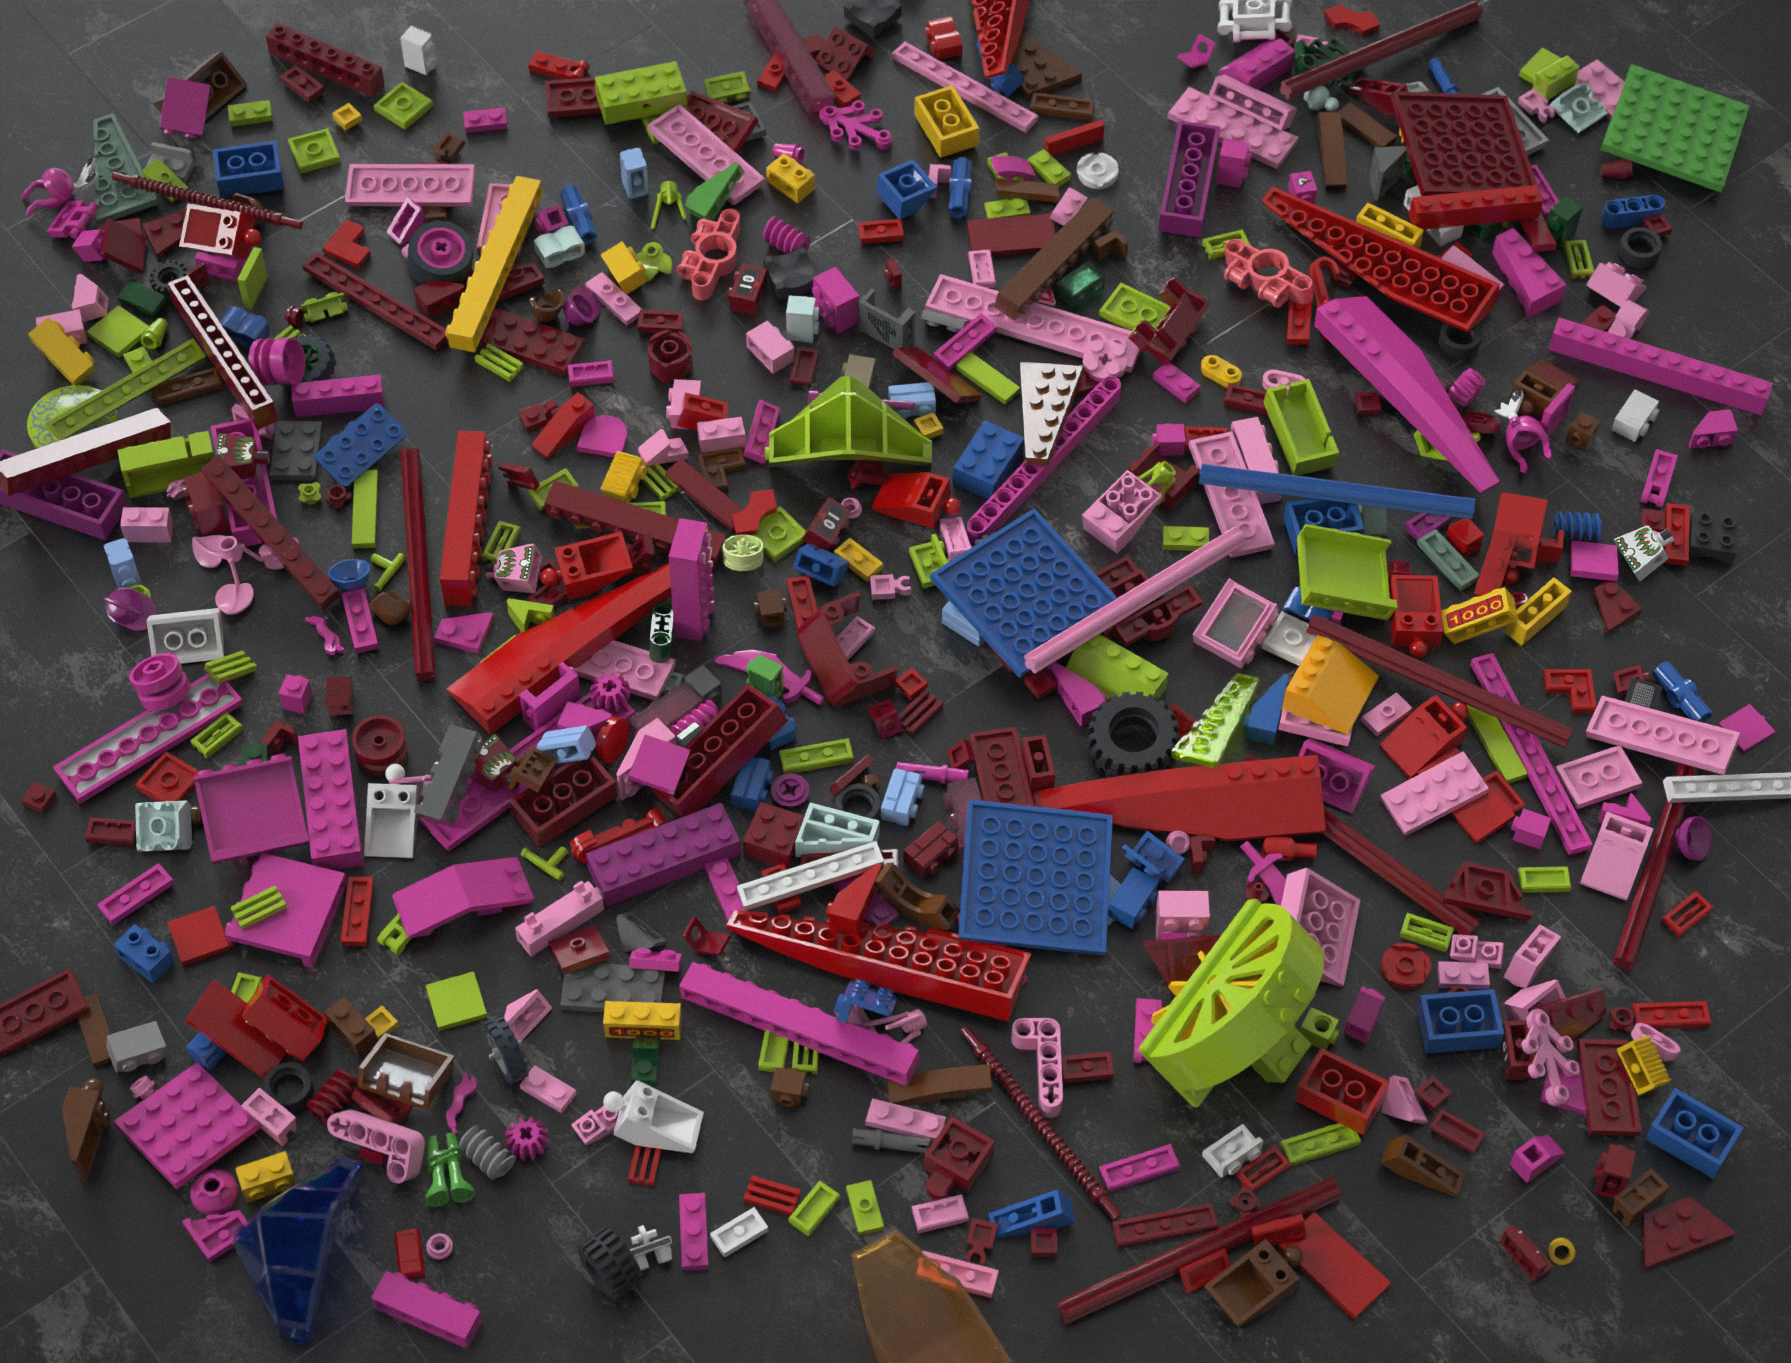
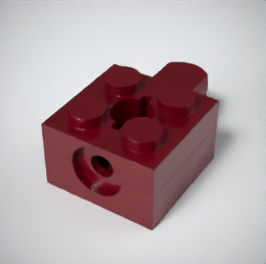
M951 1116L924 1155L923 1169L932 1173L926 1181L928 1196L936 1201L945 1199L953 1187L968 1193L994 1155L995 1141Z

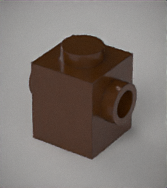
M1581 411L1570 425L1565 442L1585 452L1596 438L1600 421Z
M780 590L758 592L757 602H753L755 616L760 617L761 627L785 625L784 612L787 611L786 598H781Z
M776 1067L770 1089L771 1101L780 1102L784 1106H801L802 1098H807L810 1083L806 1082V1073L796 1068L784 1069Z

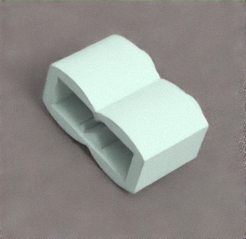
M573 226L561 227L554 233L540 235L534 240L535 252L545 268L556 267L564 261H570L585 254L584 242Z

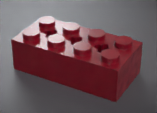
M590 754L587 760L567 762L550 773L539 792L527 788L509 800L511 816L540 848L616 798V781L596 758Z

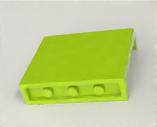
M1305 524L1297 536L1302 605L1389 620L1397 609V600L1390 599L1386 562V550L1391 544V540Z

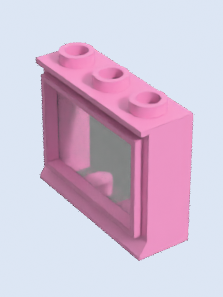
M1229 578L1193 633L1194 643L1242 669L1245 663L1249 664L1253 659L1254 649L1257 644L1261 645L1264 642L1268 627L1276 623L1279 617L1277 604L1268 601Z

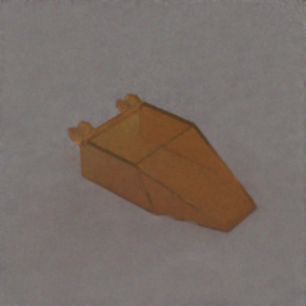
M898 1230L851 1254L866 1328L878 1363H1012L960 1280L942 1269L938 1262L932 1261L923 1254L918 1246Z

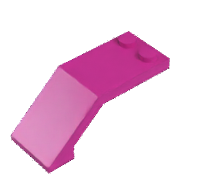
M517 857L452 865L392 895L408 938L430 935L435 928L472 911L529 904L534 899Z

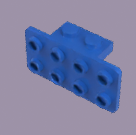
M375 404L356 421L349 422L345 426L344 431L339 435L335 434L328 441V444L315 454L314 459L339 485L346 488L406 438L407 431L380 404Z
M856 978V981L850 980L845 994L840 993L833 1012L838 1013L836 1020L843 1023L847 1021L852 1004L891 1017L897 996L893 995L894 991L885 987L876 989L870 987L868 981Z

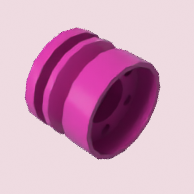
M296 338L257 339L250 347L249 367L262 386L298 384L301 382L305 371L304 351Z

